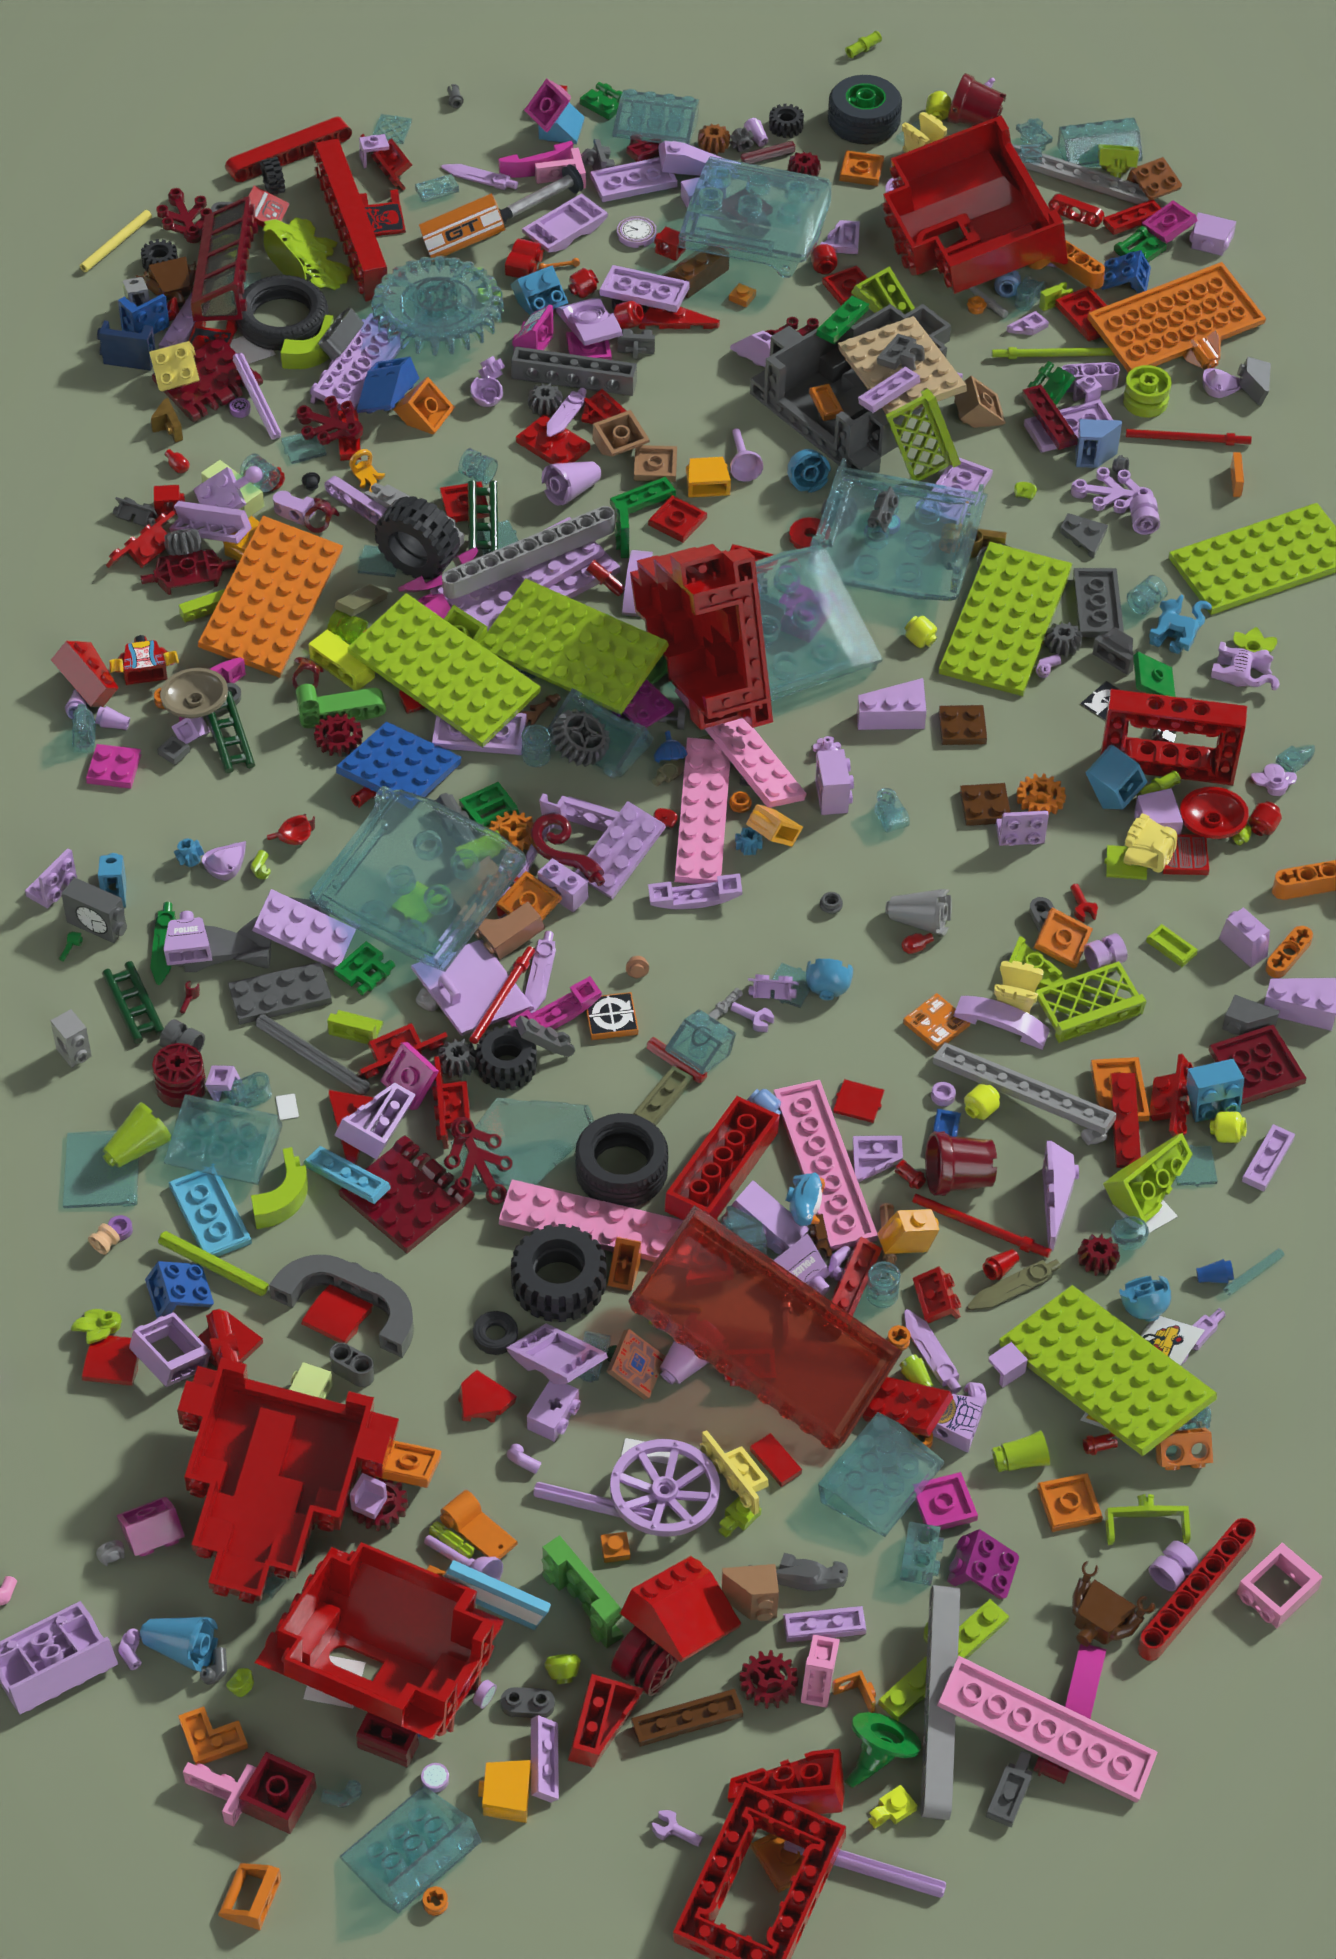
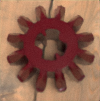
M796 152L795 156H790L787 170L791 179H796L797 182H813V179L818 178L821 164L818 156L812 155L811 152Z
M1102 1233L1098 1238L1091 1234L1089 1239H1083L1080 1248H1078L1079 1266H1085L1086 1273L1092 1270L1095 1276L1099 1272L1106 1276L1109 1270L1114 1271L1120 1260L1118 1244L1113 1243L1112 1237L1105 1239Z

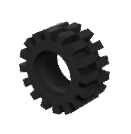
M786 103L782 107L779 104L777 108L773 107L770 110L769 130L772 131V134L775 135L777 133V137L783 135V138H786V136L793 138V135L798 136L799 133H802L804 113L798 106L793 107V104L787 106Z
M273 157L261 160L260 169L266 192L272 195L284 193L285 180L278 158Z
M155 239V243L149 241V245L145 244L144 248L142 247V266L147 273L151 264L178 258L177 248L171 241L166 243L164 239H162V242H159V239Z

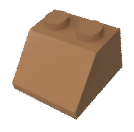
M973 376L968 377L964 381L967 391L954 396V402L959 411V419L973 428L1004 425L1006 422L998 395Z
M631 410L593 424V441L602 455L613 457L650 442Z
M775 1564L722 1568L721 1589L732 1607L750 1620L768 1621L772 1618H777L779 1589Z

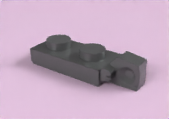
M1021 1751L1016 1765L1009 1763L1008 1766L1006 1765L986 1813L987 1818L1012 1828L1032 1779L1033 1772L1027 1770L1032 1755Z

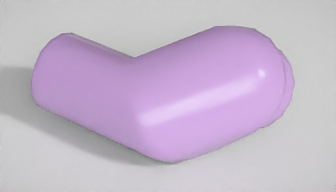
M512 1444L510 1449L507 1450L508 1459L536 1474L541 1462L524 1454V1449L521 1445Z
M129 1629L123 1635L118 1648L119 1654L130 1670H135L142 1664L135 1653L140 1639V1632L136 1629Z

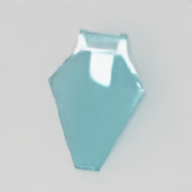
M496 1098L476 1124L475 1129L488 1134L499 1135L502 1140L500 1147L490 1150L484 1142L475 1139L474 1141L477 1147L499 1156H508L512 1159L513 1165L506 1172L499 1171L496 1165L485 1161L496 1184L510 1186L513 1179L537 1185L576 1147L579 1135L594 1121L588 1105ZM493 1138L490 1139V1143L496 1146V1140ZM464 1144L459 1155L462 1167L467 1157ZM502 1160L501 1165L507 1168V1162ZM474 1169L471 1176V1187L483 1183L480 1175L476 1176Z

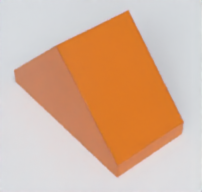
M616 1237L607 1286L633 1290L641 1263V1241Z

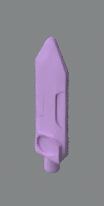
M462 164L441 165L442 169L455 177L490 185L501 190H505L507 187L517 189L518 182L510 180L509 175L497 174Z
M580 388L577 392L572 391L547 422L548 437L564 431L585 404L584 398H586L587 393L585 388Z
M551 931L544 933L543 940L539 939L538 945L535 948L525 992L526 998L534 1007V1010H529L530 1013L535 1012L546 998L556 953L555 941H552L554 933Z
M905 1310L906 1328L910 1331V1338L942 1387L948 1385L952 1393L957 1394L962 1389L957 1382L959 1380L957 1369L927 1322L910 1310Z

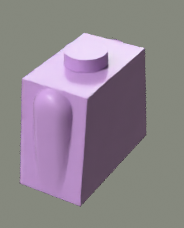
M1198 212V221L1194 224L1189 239L1192 242L1191 248L1222 256L1234 237L1236 221Z
M1172 788L1137 796L1134 813L1135 819L1139 818L1143 813L1149 815L1156 823L1164 827H1170L1177 834H1181L1183 821Z
M1243 907L1239 911H1233L1229 914L1219 940L1252 968L1268 957L1270 930Z

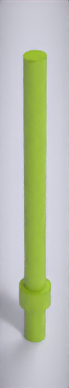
M1008 347V349H992L991 355L992 358L1008 357V359H1017V357L1114 356V353L1110 348L1017 349V347Z

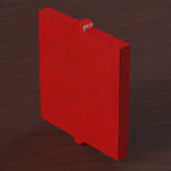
M844 1079L840 1092L836 1094L837 1101L833 1113L874 1123L878 1110L882 1108L881 1101L885 1090Z

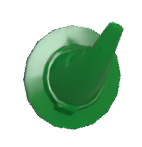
M858 1713L852 1719L851 1728L856 1736L862 1740L860 1746L862 1751L858 1757L857 1765L844 1782L853 1788L888 1765L895 1757H915L921 1751L920 1739L910 1728L893 1718L878 1713Z

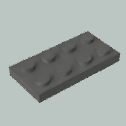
M1074 568L1073 580L1078 628L1082 632V637H1098L1099 635L1106 634L1114 627L1124 632L1117 568Z
M320 962L228 983L239 1025L254 1022L261 1014L271 1018L332 1004V998Z

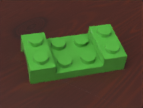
M559 1535L542 1547L543 1558L541 1559L544 1579L549 1585L553 1584L558 1591L567 1587L570 1595L573 1598L578 1597L583 1603L582 1607L591 1621L590 1633L597 1642L601 1641L606 1648L623 1638L624 1634L616 1626L617 1621L622 1617L620 1614L622 1609Z

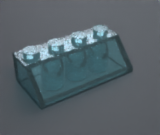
M1135 118L1059 127L1057 146L1064 161L1086 168L1101 166L1098 159V144L1135 146L1139 149L1138 161L1143 159L1140 130Z

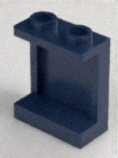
M104 320L102 327H99L97 331V339L100 340L99 354L102 355L103 364L151 371L153 365L149 352L156 350L153 326L144 325L142 333L110 329L109 321Z

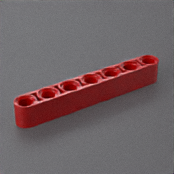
M337 116L233 156L226 161L225 169L236 182H244L261 175V160L277 157L280 166H285L313 155V151H316L315 143L333 139H339L340 144L346 142L352 136V129L341 117Z
M1240 1518L1234 1521L1143 1630L1138 1645V1653L1143 1659L1154 1661L1163 1654L1250 1549L1256 1532V1527L1251 1520ZM1238 1533H1243L1246 1537L1240 1536ZM1223 1551H1228L1231 1555L1225 1554ZM1208 1569H1214L1217 1572L1213 1573L1210 1572ZM1192 1587H1198L1202 1591L1194 1590ZM1177 1605H1183L1187 1609H1181ZM1166 1623L1171 1625L1172 1627L1167 1628L1164 1627L1162 1624ZM1146 1642H1153L1157 1646H1150Z

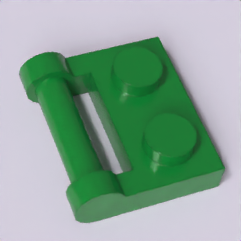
M1141 226L1129 238L1115 244L1114 251L1119 256H1123L1127 253L1141 250L1149 263L1166 251L1167 244L1150 234L1146 227ZM1139 239L1142 240L1141 243H1139L1131 250L1127 249L1129 246L1137 242Z
M620 500L615 503V512L617 513L615 529L616 550H620L621 558H629L630 528L628 505L625 501Z
M499 782L459 799V806L463 811H466L477 832L485 830L486 826L491 825V821H496L497 815L504 817V812L512 815L513 811H516L517 815L519 814L517 805ZM502 805H505L506 807L484 818L480 817L481 815L489 811H492Z

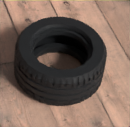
M616 1113L598 1118L581 1132L577 1140L575 1150L577 1181L581 1189L592 1199L626 1207H635L646 1203L660 1192L668 1176V1145L665 1136L654 1123L641 1116ZM630 1147L642 1153L646 1157L647 1163L639 1171L631 1174H613L600 1167L596 1160L607 1149Z

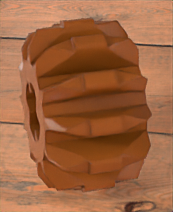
M711 123L710 126L704 125L703 129L699 130L698 147L703 151L717 155L718 152L724 153L729 148L730 134L726 130V126L720 127L719 124L713 125Z

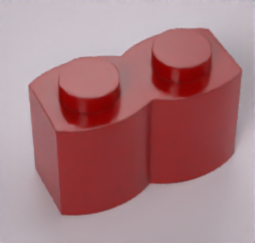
M518 238L506 259L505 275L521 278L536 272L537 263L541 262L543 258L541 243Z

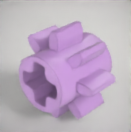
M494 356L480 363L482 369L478 370L482 378L490 376L496 379L503 375L501 369L505 366L501 358L495 360Z

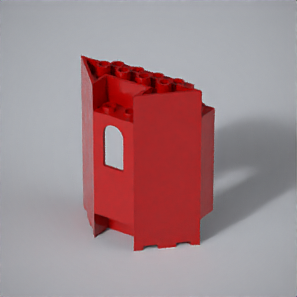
M361 1542L356 1551L352 1550L350 1554L331 1547L323 1561L318 1563L314 1574H310L307 1577L301 1594L297 1593L295 1595L289 1612L282 1614L276 1631L268 1635L265 1647L254 1663L432 1740L436 1735L440 1737L445 1735L447 1731H454L455 1714L470 1689L476 1691L480 1686L481 1671L484 1666L488 1665L494 1649L492 1642L499 1630H501L504 1619L475 1608L476 1590ZM345 1647L384 1664L373 1681L334 1665L330 1661V1653L336 1648Z

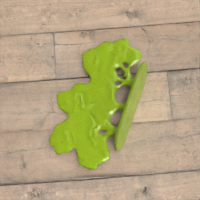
M296 217L290 221L289 225L277 219L264 222L266 224L263 229L265 231L263 241L265 251L283 275L306 279L307 273L312 276L310 279L311 283L318 288L328 287L332 290L340 288V284L347 283L352 269L340 262L327 259V256L333 255L334 250L332 248L336 247L338 242L327 237H315L316 228L311 221ZM298 258H300V259H302V260L304 261V266H303L302 262H301ZM307 269L318 270L319 274L311 273V270L307 271Z

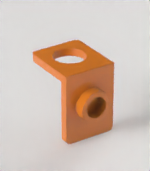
M862 1670L833 1680V1695L858 1687L869 1712H875V1689L871 1682L866 1681ZM851 1681L847 1685L840 1686L844 1682Z

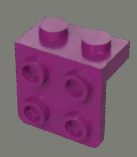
M645 680L620 715L612 711V718L618 723L627 717L639 729L644 730L674 710V704L648 680Z
M981 1529L963 1535L956 1544L957 1552L949 1566L950 1573L947 1582L953 1586H958L971 1580L997 1598H1006L1019 1561L1018 1554Z

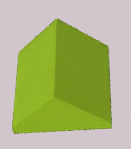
M454 604L444 620L477 643H480L487 635L488 626Z

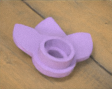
M1277 764L1266 765L1262 773H1251L1253 782L1256 785L1266 787L1267 792L1273 796L1285 794L1288 786L1294 784L1297 780L1294 772H1285Z

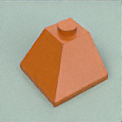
M426 377L409 391L393 410L406 425L433 435L455 407L432 380Z

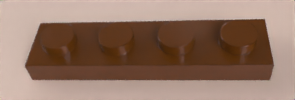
M731 1689L631 1718V1724L639 1747L742 1718L743 1710L736 1690Z

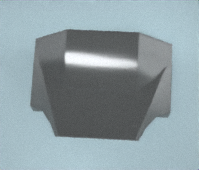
M1114 627L1106 634L1095 638L1093 655L1129 675L1134 667L1133 638Z

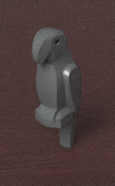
M784 1553L780 1568L776 1570L779 1585L804 1591L843 1587L848 1578V1568L842 1562L834 1561L832 1567L826 1568L816 1561L796 1559L794 1555Z

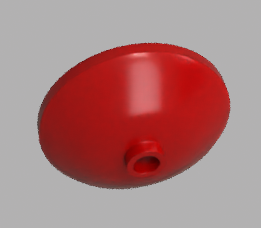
M1202 787L1193 790L1184 797L1180 806V815L1184 825L1193 833L1209 839H1224L1238 834L1245 828L1248 822L1249 810L1245 801L1238 794L1228 789Z

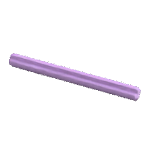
M786 1840L784 1842L785 1850L796 1854L797 1851H800V1855L803 1854L804 1848ZM844 1850L839 1851L834 1863L835 1866L939 1898L943 1897L946 1889V1882Z

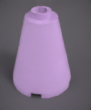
M592 461L550 464L542 471V484L545 483L547 488L544 492L553 504L558 506L565 505L597 483L601 477V469Z
M690 1313L660 1366L662 1370L661 1376L670 1384L674 1382L680 1384L723 1353L729 1346L728 1343L722 1344L725 1338L706 1320H703L701 1323L695 1320L698 1315Z

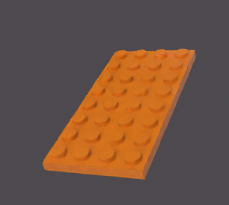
M1223 262L1089 312L1087 317L1128 373L1138 366H1158L1181 357L1189 349L1194 350L1190 342L1191 340L1195 339L1198 341L1202 338H1207L1214 331L1218 332L1222 341L1263 325L1266 321V317Z
M263 516L198 641V647L231 660L241 657L244 659L245 665L280 678L343 551V545Z

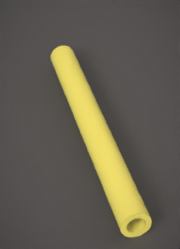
M144 210L80 264L81 270L88 272L152 218L150 211Z

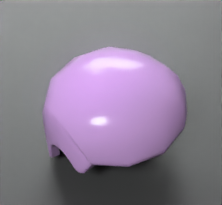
M490 376L482 379L476 377L470 385L472 398L476 404L482 407L494 406L503 397L502 385L497 379Z

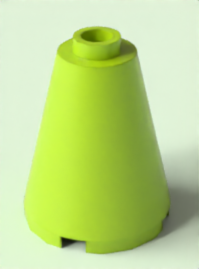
M140 1102L134 1107L103 1148L105 1154L102 1157L110 1167L115 1165L120 1168L171 1140L172 1136L159 1118L156 1119L151 1114L153 1111L144 1103Z

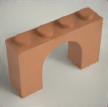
M488 857L444 887L447 894L445 900L452 910L456 908L459 911L457 914L465 925L467 923L470 924L472 927L470 930L476 939L479 940L481 938L485 942L483 945L491 954L494 953L501 960L543 931L545 927L541 916L529 902H526L501 919H486L478 914L479 906L483 900L507 884L500 868Z

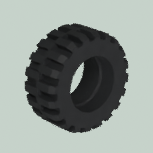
M406 496L396 499L380 517L375 526L376 544H379L378 549L385 555L384 558L388 562L390 561L394 568L400 569L407 576L412 575L413 578L422 576L424 580L438 577L459 552L460 537H458L457 528H454V522L446 516L443 510H439L437 505L434 503L430 504L423 498L417 499L416 496Z
M558 1224V1227L546 1225L542 1230L537 1228L531 1231L530 1237L524 1236L520 1240V1245L515 1247L513 1257L511 1258V1285L516 1301L520 1302V1306L525 1311L531 1310L532 1316L536 1318L542 1316L545 1321L552 1322V1319H558L559 1322H566L568 1318L575 1320L581 1318L582 1313L586 1315L591 1312L593 1305L597 1306L601 1301V1295L605 1293L606 1256L604 1251L601 1250L600 1243L596 1239L592 1240V1235L587 1231L582 1233L580 1228L575 1226L569 1228L566 1227V1224ZM556 1262L573 1265L581 1272L574 1280L561 1284L547 1282L536 1273L542 1267Z

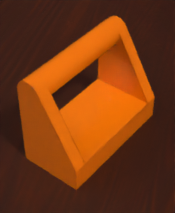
M240 1863L218 1916L261 1930L281 1882L280 1869L270 1865ZM250 1875L262 1879L263 1881L250 1911L233 1909L246 1876Z

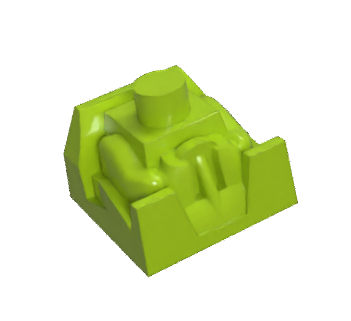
M1098 144L1099 165H1101L1102 169L1110 172L1111 176L1122 179V173H1127V170H1130L1132 167L1137 168L1138 147Z

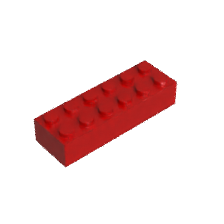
M736 1096L666 1192L665 1212L708 1232L778 1134L780 1115Z

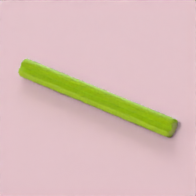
M168 1231L160 1234L158 1239L160 1245L259 1296L267 1293L269 1288L267 1282Z

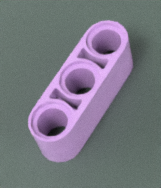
M1084 363L1062 366V369L1073 374L1076 378L1066 392H1074L1075 381L1087 375L1096 378V381L1102 385L1101 391L1113 390L1117 387L1120 368L1115 363Z

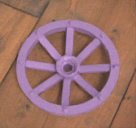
M656 1439L640 1443L620 1457L612 1471L610 1495L618 1514L635 1529L655 1536H678L699 1528L712 1516L719 1501L720 1480L711 1460L699 1449L678 1440ZM670 1452L665 1476L659 1477L646 1454ZM678 1454L688 1457L699 1465L677 1481L673 1479ZM639 1459L653 1484L623 1473L633 1461ZM704 1473L709 1480L710 1492L679 1491ZM620 1482L647 1492L649 1495L625 1502L620 1492ZM677 1500L704 1501L707 1503L692 1517ZM654 1502L657 1503L652 1521L646 1520L632 1511ZM666 1506H670L683 1520L677 1523H660Z

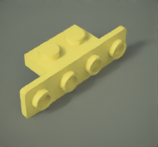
M707 1430L703 1431L702 1443H700L701 1451L712 1460L717 1472L723 1474L729 1488L737 1492L743 1506L749 1508L754 1515L758 1514L759 1496L756 1492L769 1486L768 1478L742 1446L724 1453Z

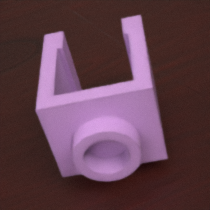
M1090 375L1076 380L1073 400L1076 402L1084 397L1085 403L1099 400L1102 385L1096 381L1095 377Z

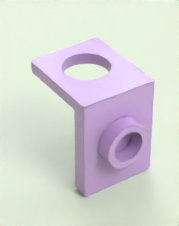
M385 134L359 138V156L363 168H367V152L389 149Z

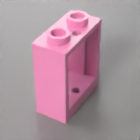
M1281 1543L1240 1581L1237 1594L1243 1603L1252 1606L1259 1612L1265 1622L1271 1623L1278 1628L1319 1589L1322 1576L1284 1543ZM1274 1564L1302 1587L1281 1607L1254 1585Z

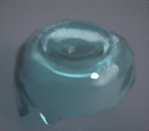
M1126 1216L1120 1220H1115L1113 1228L1110 1229L1112 1239L1123 1250H1138L1147 1242L1149 1237V1227L1142 1219L1136 1216Z

